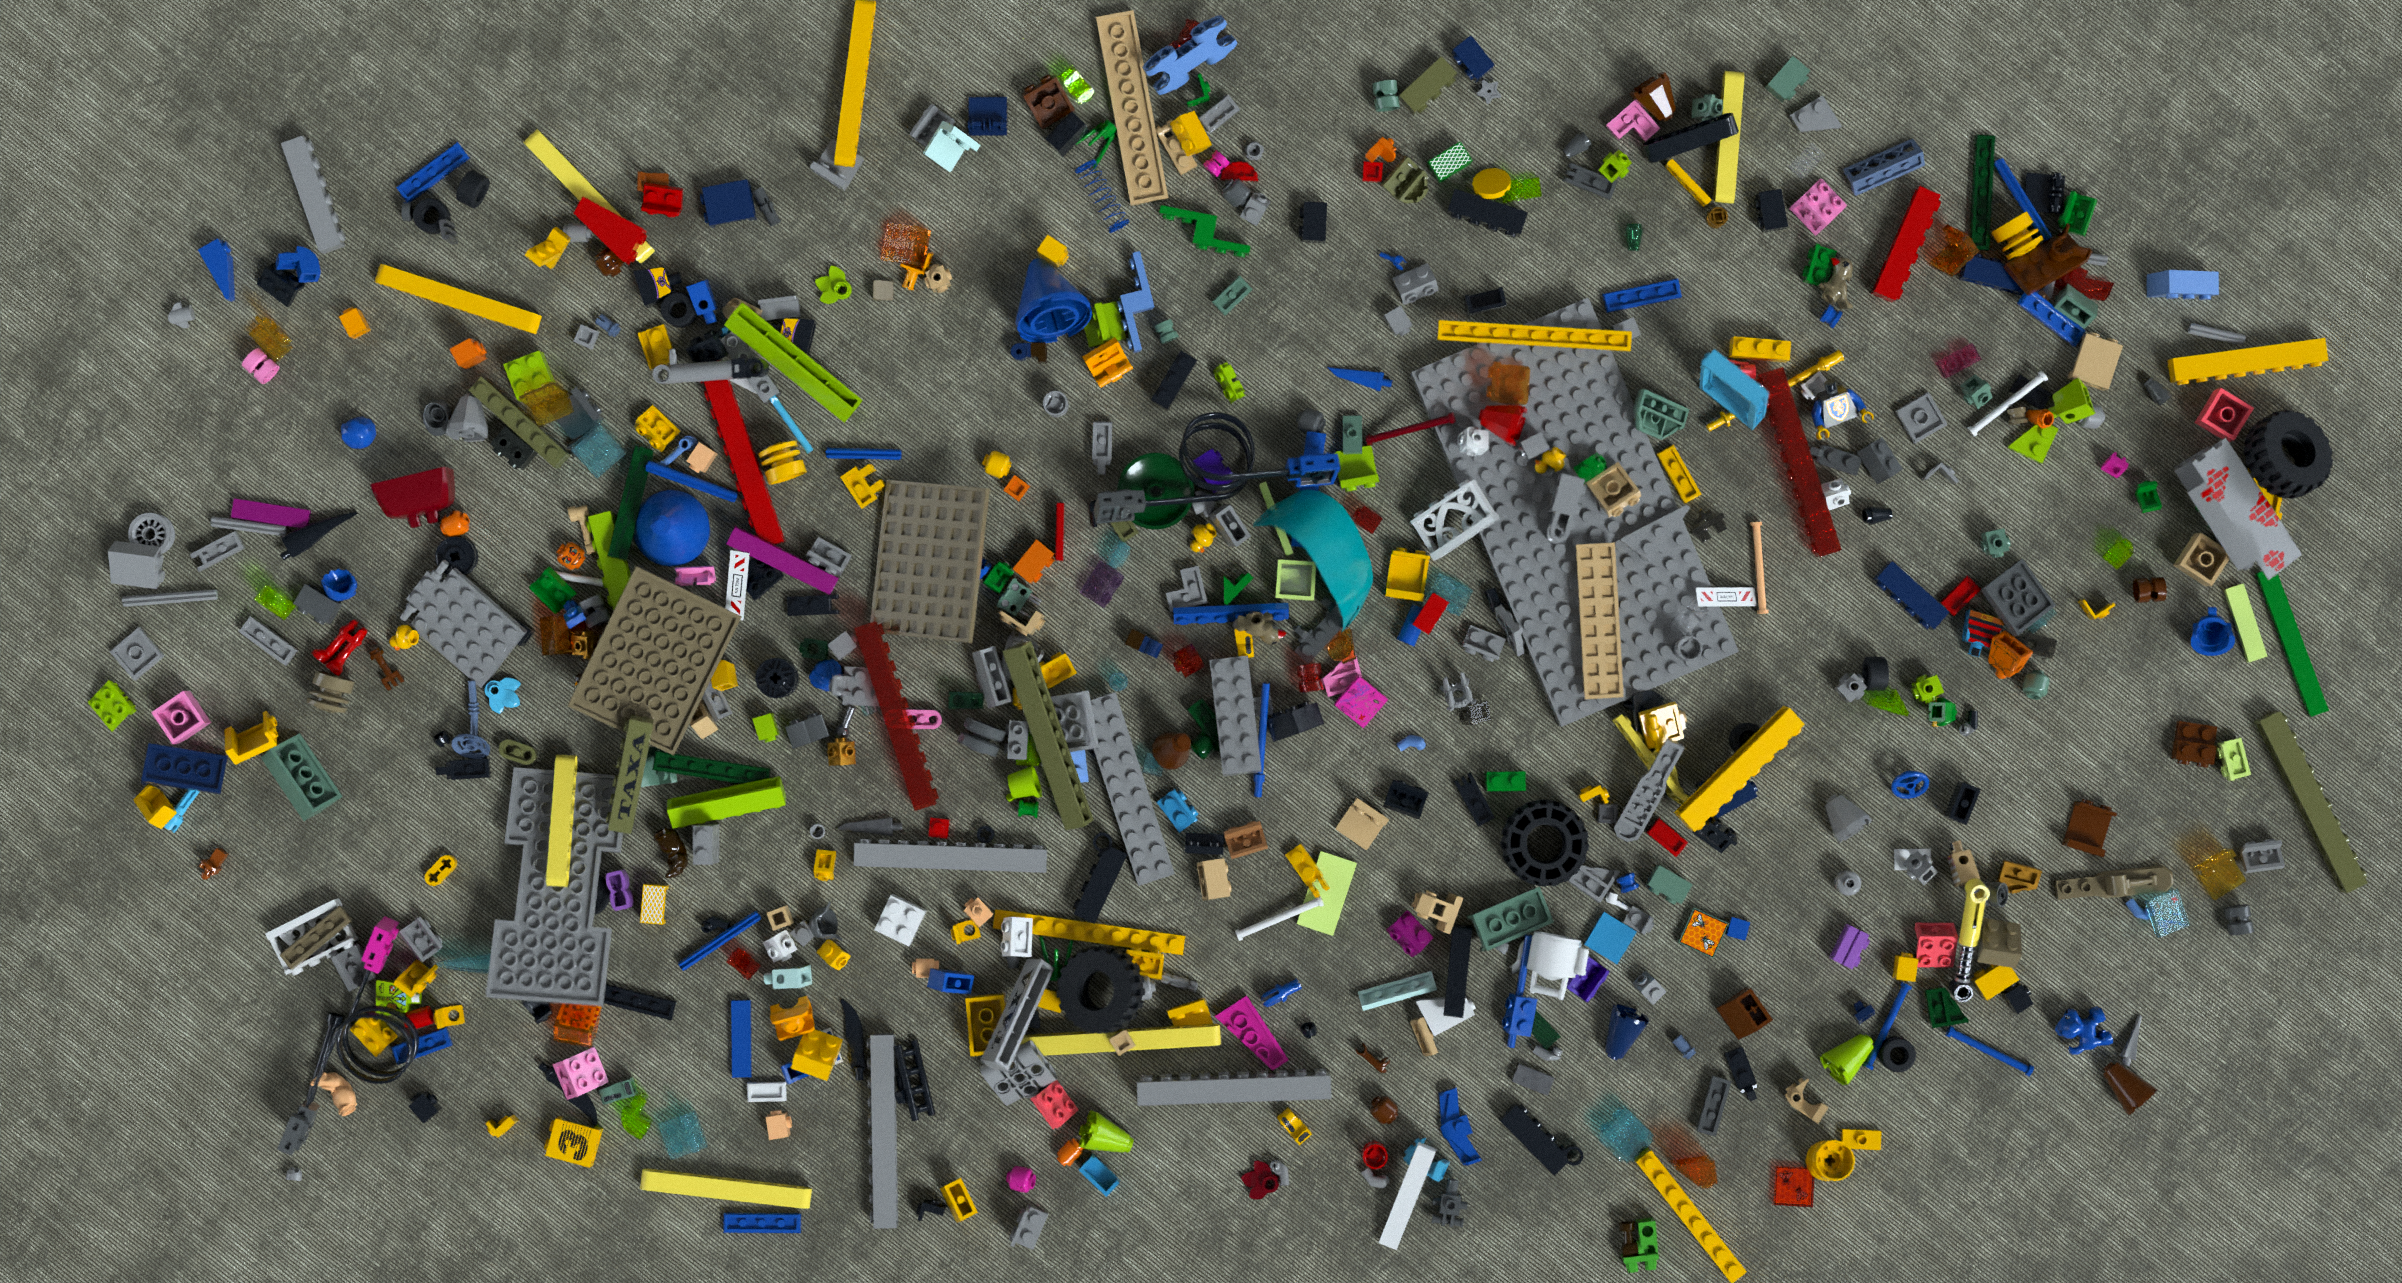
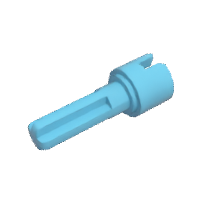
M187 790L174 807L177 813L164 826L166 829L172 830L173 833L177 831L184 821L182 816L200 791Z

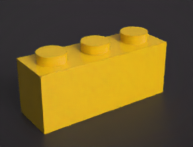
M1733 336L1730 338L1728 358L1786 363L1790 360L1791 341Z

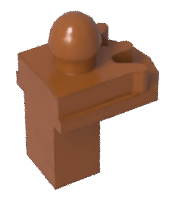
M216 848L209 859L202 860L199 867L205 870L202 871L201 878L207 880L210 878V875L218 874L222 870L220 866L228 856V853L220 848Z

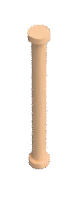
M1750 522V525L1753 526L1759 607L1757 614H1767L1769 610H1766L1760 529L1762 522Z

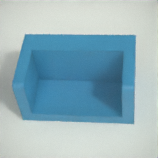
M1093 1153L1079 1167V1171L1106 1197L1120 1183V1179Z

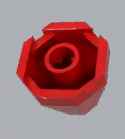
M1489 405L1485 409L1480 410L1478 420H1481L1480 424L1507 444L1515 446L1517 444L1515 440H1519L1526 418L1522 417L1523 413L1527 414V408L1521 405Z

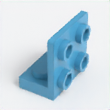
M1174 788L1158 800L1157 804L1180 833L1198 820L1196 817L1198 812L1193 805L1188 806L1185 800L1187 797L1184 793Z

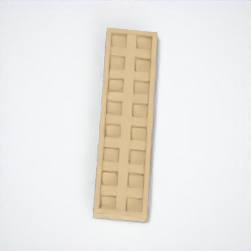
M1615 543L1575 545L1584 699L1624 697Z

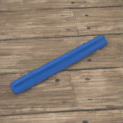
M2003 158L1994 162L1995 168L2023 212L2027 211L2033 220V228H2038L2037 234L2039 236L2042 235L2044 238L2043 242L2049 240L2052 237L2051 233Z
M652 461L647 462L645 468L647 472L730 502H735L738 493L733 490Z
M757 911L752 912L679 961L678 965L681 970L688 969L761 920L760 914Z

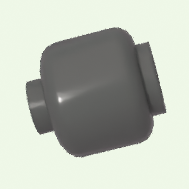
M1230 179L1222 188L1223 198L1233 207L1239 205L1243 207L1250 199V188L1240 179Z
M1306 408L1303 412L1300 411L1298 413L1296 422H1298V428L1302 432L1321 433L1325 427L1326 419H1324L1322 412Z

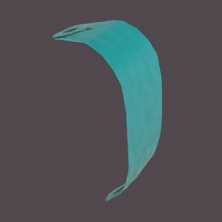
M1302 490L1267 509L1253 523V527L1274 526L1284 530L1305 547L1338 604L1343 617V632L1360 613L1373 583L1371 561L1357 527L1343 505L1322 492Z

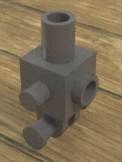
M1448 1178L1446 1192L1441 1191L1440 1198L1433 1197L1432 1205L1439 1206L1438 1210L1439 1213H1442V1216L1432 1214V1224L1439 1223L1441 1226L1449 1224V1227L1452 1228L1453 1225L1463 1228L1464 1218H1454L1455 1215L1459 1216L1460 1209L1467 1210L1468 1202L1461 1201V1195L1457 1193L1459 1180Z

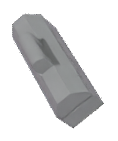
M996 647L972 653L977 669L975 673L980 691L984 692L988 708L1012 702Z

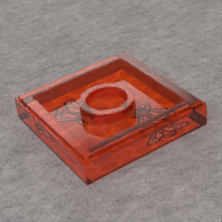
M1775 1166L1773 1204L1813 1207L1814 1177L1810 1174L1807 1167Z

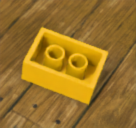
M1005 993L967 996L965 998L970 1056L984 1054L1006 1006Z

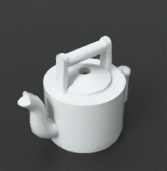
M1534 931L1526 967L1533 970L1530 993L1544 994L1563 1000L1568 978H1575L1576 974L1582 976L1586 974L1589 950L1581 948V940L1558 934ZM1524 940L1519 945L1516 962L1509 966L1512 968V974L1520 970ZM1538 974L1548 980L1562 979L1560 990L1536 985Z

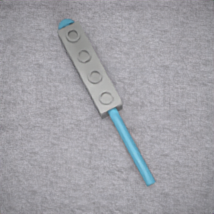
M727 327L721 329L723 333L720 335V341L732 359L757 358L748 344ZM756 363L754 366L756 373L760 370L759 363ZM769 374L762 378L751 377L747 379L763 403L767 405L771 402L806 453L808 454L814 449L778 400L777 397L782 393Z

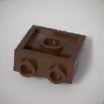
M1050 74L1040 79L1041 83L1034 86V84L1025 87L1023 89L1024 93L1021 94L1041 129L1075 111L1057 77Z
M2177 721L2171 759H2177L2178 764L2189 765V762H2196V766L2208 768V765H2214L2217 748L2215 746L2217 727Z

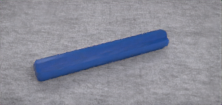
M826 448V458L900 460L902 457L900 449Z

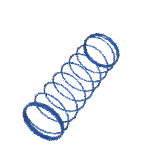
M1095 159L1079 166L1075 173H1081L1096 163ZM1129 219L1111 225V228L1108 230L1109 233H1113L1130 222Z

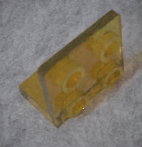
M257 315L255 319L259 325L249 335L277 363L293 348L290 345L291 340L286 334H281L277 330L278 325L272 319Z
M545 382L541 387L535 390H527L523 395L519 396L520 401L532 409L536 424L539 427L574 412L568 392L554 382Z
M2224 848L2193 867L2212 900L2220 898L2246 882L2245 877L2233 857L2237 856L2233 849Z

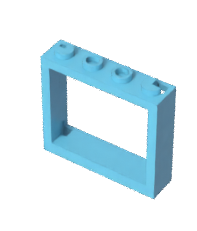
M1715 349L1711 353H1706L1705 357L1701 360L1699 388L1753 430L1765 417L1769 392Z

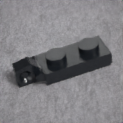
M490 758L446 762V767H436V775L447 774V779L451 780L490 778Z
M1743 1046L1725 1052L1724 1055L1741 1094L1745 1092L1749 1101L1757 1099L1754 1091L1757 1088V1082Z

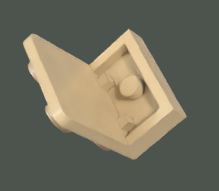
M999 610L998 612L1001 615L999 619L1008 625L1014 623L1017 625L1016 630L1026 636L1028 633L1033 635L1035 630H1040L1045 623V620H1043L1045 616L1038 611L1034 613L1026 626L1004 611Z

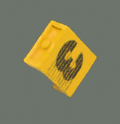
M561 1116L552 1120L549 1128L551 1136L550 1139L547 1138L544 1150H547L545 1156L588 1168L593 1166L603 1128L598 1126L591 1128L562 1120L563 1117Z

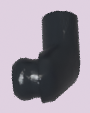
M711 916L703 921L701 930L704 933H709L717 927L727 930L730 926V921L718 916Z

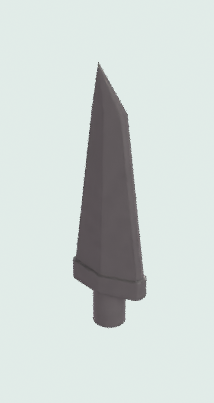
M887 817L846 822L836 830L893 836V830H902L903 825L902 823H893V818Z

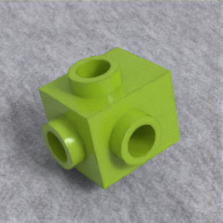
M1618 150L1614 154L1610 152L1603 159L1605 163L1598 170L1613 183L1618 177L1622 179L1629 172L1627 168L1632 162L1626 154Z
M1927 674L1915 678L1917 682L1912 683V694L1919 701L1929 703L1936 700L1937 695L1944 693L1937 675L1927 677Z

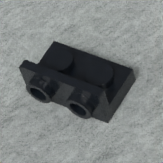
M711 330L704 334V337L697 336L690 341L691 345L685 350L693 363L717 361L729 354L719 339V336L723 333L722 330L716 332Z
M1186 833L1185 853L1223 855V834Z

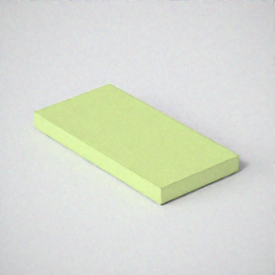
M1320 851L1316 865L1322 872L1323 878L1330 889L1327 891L1323 889L1318 880L1313 883L1320 892L1324 906L1320 907L1319 905L1300 913L1296 924L1333 936L1357 863ZM1309 887L1303 904L1316 899Z

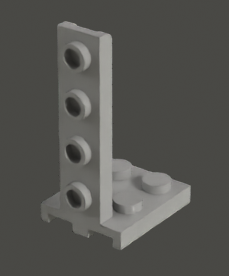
M844 666V676H833V680L830 679L829 691H832V695L843 696L842 705L889 707L891 669Z

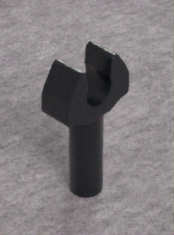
M896 1068L898 1090L895 1092V1098L898 1104H906L907 1100L899 1068Z

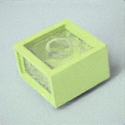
M1278 559L1275 599L1314 601L1315 562Z

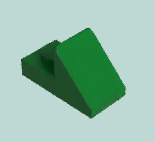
M1242 573L1235 580L1237 583L1235 586L1224 576L1225 605H1228L1253 579L1249 573L1246 575Z

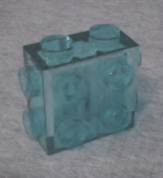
M1625 1106L1622 1109L1619 1107L1612 1114L1613 1118L1609 1122L1605 1121L1599 1127L1598 1135L1601 1137L1599 1141L1606 1148L1610 1146L1614 1150L1613 1155L1620 1162L1623 1159L1627 1163L1629 1161L1633 1162L1639 1156V1151L1643 1147L1647 1148L1653 1142L1652 1138L1654 1135Z

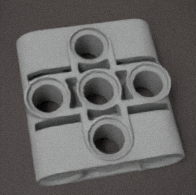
M1032 1040L1019 1046L1008 1071L993 1070L986 1064L980 1066L982 1076L1006 1106L1023 1097H1034L1039 1089L1058 1079L1054 1068Z

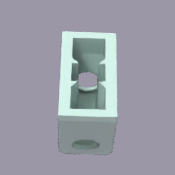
M811 965L773 969L772 973L764 974V983L766 985L773 984L774 989L802 988L811 985Z

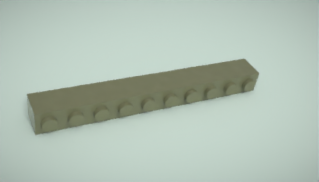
M1027 641L1012 645L1003 650L1004 660L1008 665L1010 677L1014 682L1017 697L1020 699L1023 714L1027 719L1029 731L1033 736L1036 751L1039 753L1042 768L1046 773L1048 785L1052 790L1054 802L1061 816V822L1064 824L1065 830L1085 827L1093 821V817L1032 642Z
M2272 711L2256 719L2254 723L2340 892L2349 893L2367 884L2366 872L2362 867H2359L2357 863L2358 857L2348 845L2349 839L2345 833H2342L2339 827L2341 826L2340 821L2331 811V803L2327 798H2324L2322 794L2323 788L2313 776L2314 770L2310 764H2307L2304 758L2306 757L2305 752L2296 742V734L2293 730L2289 729L2286 715L2283 712L2281 713V711Z

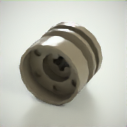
M315 670L312 683L319 686V690H309V693L317 696V698L307 697L306 702L323 711L346 713L347 708L339 704H349V700L342 697V693L352 694L355 681Z

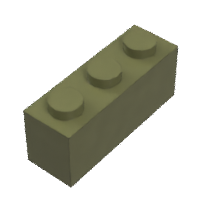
M1441 56L1399 95V100L1413 115L1417 112L1421 114L1428 107L1427 103L1431 99L1435 101L1442 94L1441 90L1445 86L1449 88L1456 81L1457 72Z

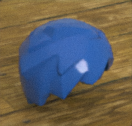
M365 417L350 419L341 425L342 440L350 448H366L376 437L375 424L371 419Z
M338 568L336 571L330 570L329 574L323 575L321 580L322 587L330 599L338 602L347 600L356 594L357 582L348 570Z

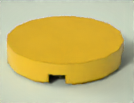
M1485 169L1477 173L1473 178V190L1476 195L1479 194L1482 198L1496 199L1505 195L1504 192L1510 190L1511 178L1502 169Z

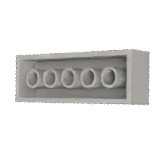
M1248 656L1209 660L1223 776L1262 772Z

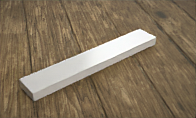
M1418 1142L1380 1237V1244L1397 1250L1437 1149Z

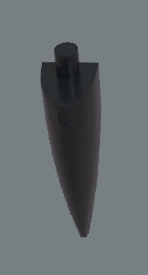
M357 511L319 520L282 537L281 539L287 550L280 554L283 560L291 556L294 558L308 550L332 529L357 515Z

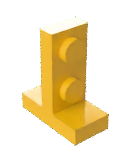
M556 226L545 241L528 249L525 256L539 267L546 265L552 269L560 259L571 237Z

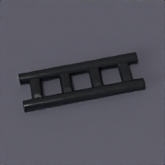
M918 1040L910 1041L911 1048L902 1050L901 1045H896L894 1050L911 1120L917 1121L919 1120L918 1113L927 1111L928 1116H933L936 1113ZM914 1055L916 1066L907 1069L904 1057ZM918 1074L921 1085L911 1087L909 1076ZM923 1092L925 1104L916 1106L913 1095Z

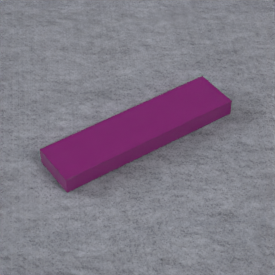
M235 498L231 512L232 518L296 528L308 525L311 510Z

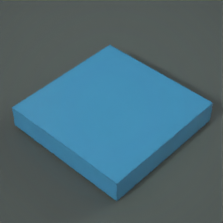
M1603 911L1584 945L1618 964L1637 931Z

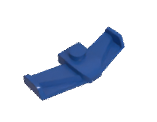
M1457 1087L1439 1092L1440 1128L1443 1137L1446 1138L1463 1166L1482 1161L1466 1136L1473 1133L1467 1115L1459 1116Z

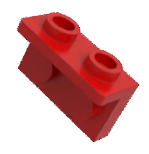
M653 183L644 184L641 211L651 215L658 213L665 214L667 217L679 216L683 208V188Z

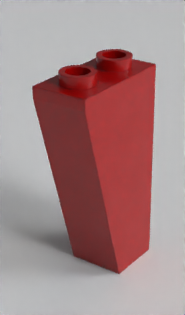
M582 196L574 214L624 263L629 265L630 262H634L638 255L636 251L639 245H643L646 241L647 235L645 234L647 231Z

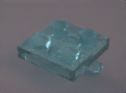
M696 1110L658 1124L671 1160L690 1153H696L708 1147Z

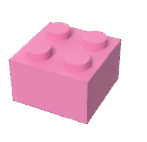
M182 691L151 712L172 744H181L212 723L191 691Z

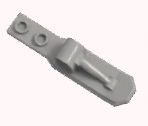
M1668 737L1666 738L1651 768L1639 780L1614 825L1618 838L1627 842L1639 839L1666 791V781L1685 748L1684 745Z

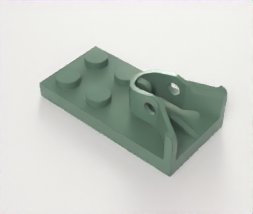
M1540 887L1533 888L1475 914L1467 915V919L1473 921L1481 941V952L1491 950L1554 923Z

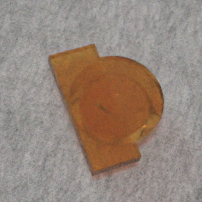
M1349 628L1342 633L1338 632V637L1333 639L1328 646V655L1333 660L1342 661L1345 664L1356 659L1352 630Z

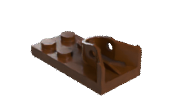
M2068 223L2058 235L2005 264L2004 269L2027 296L2088 262L2093 251L2090 248L2080 247L2068 234L2070 228Z

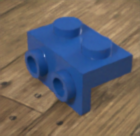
M1509 993V997L1505 1002L1506 1013L1502 1019L1503 1030L1508 1034L1531 1037L1538 999Z

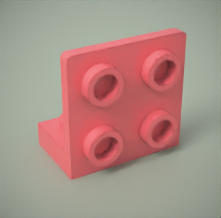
M1915 923L1914 929L1918 939L1915 957L1918 959L1917 967H1954L1958 934L1954 923Z

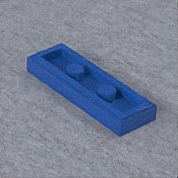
M447 1027L420 1036L418 1051L414 1059L452 1046L453 1043ZM407 1041L391 1047L397 1065L405 1063L408 1057Z

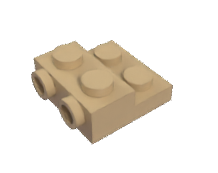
M1619 462L1586 483L1608 517L1612 515L1614 517L1619 516L1624 511V507L1636 505L1641 497L1640 490Z

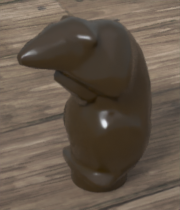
M664 827L653 834V840L657 841L659 849L663 853L668 854L667 865L669 870L665 877L674 878L681 875L687 867L688 854L679 835L673 829Z

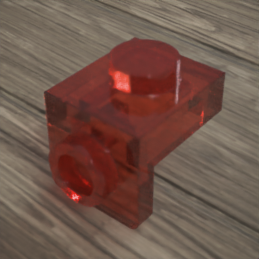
M741 948L733 951L726 961L747 980H750L761 967L747 951Z

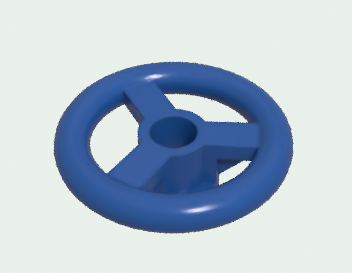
M1905 771L1898 775L1891 783L1892 793L1903 799L1918 797L1929 787L1928 777L1918 771ZM1923 780V786L1915 791L1916 784ZM1897 787H1905L1909 793H1902L1897 790Z

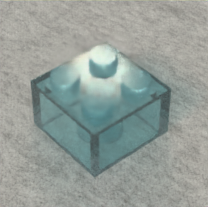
M601 422L596 424L571 446V451L596 478H599L626 454L623 446Z

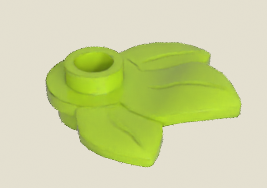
M830 266L829 276L820 277L815 280L817 287L823 292L820 301L825 304H833L838 299H847L852 293V287L846 281L845 273L836 266ZM845 287L846 291L845 293H840L839 289Z

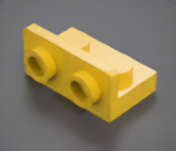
M654 405L640 415L634 425L637 433L646 437L650 445L660 452L680 433V430Z

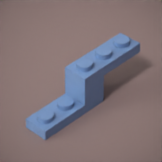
M1140 251L1132 253L1131 259H1129L1130 268L1135 270L1136 277H1134L1136 289L1139 288L1140 291L1120 295L1119 301H1116L1119 313L1122 312L1124 318L1121 320L1123 330L1127 331L1129 337L1126 338L1129 350L1132 349L1133 353L1142 350L1133 314L1154 308Z

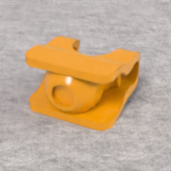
M808 996L798 998V1003L789 1009L780 1008V1004L770 1006V1021L775 1025L778 1040L782 1041L814 1031L813 1011Z

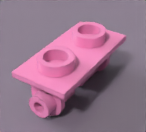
M714 566L675 568L677 576L675 577V583L680 587L693 585V582H696L697 585H711V583L716 581Z

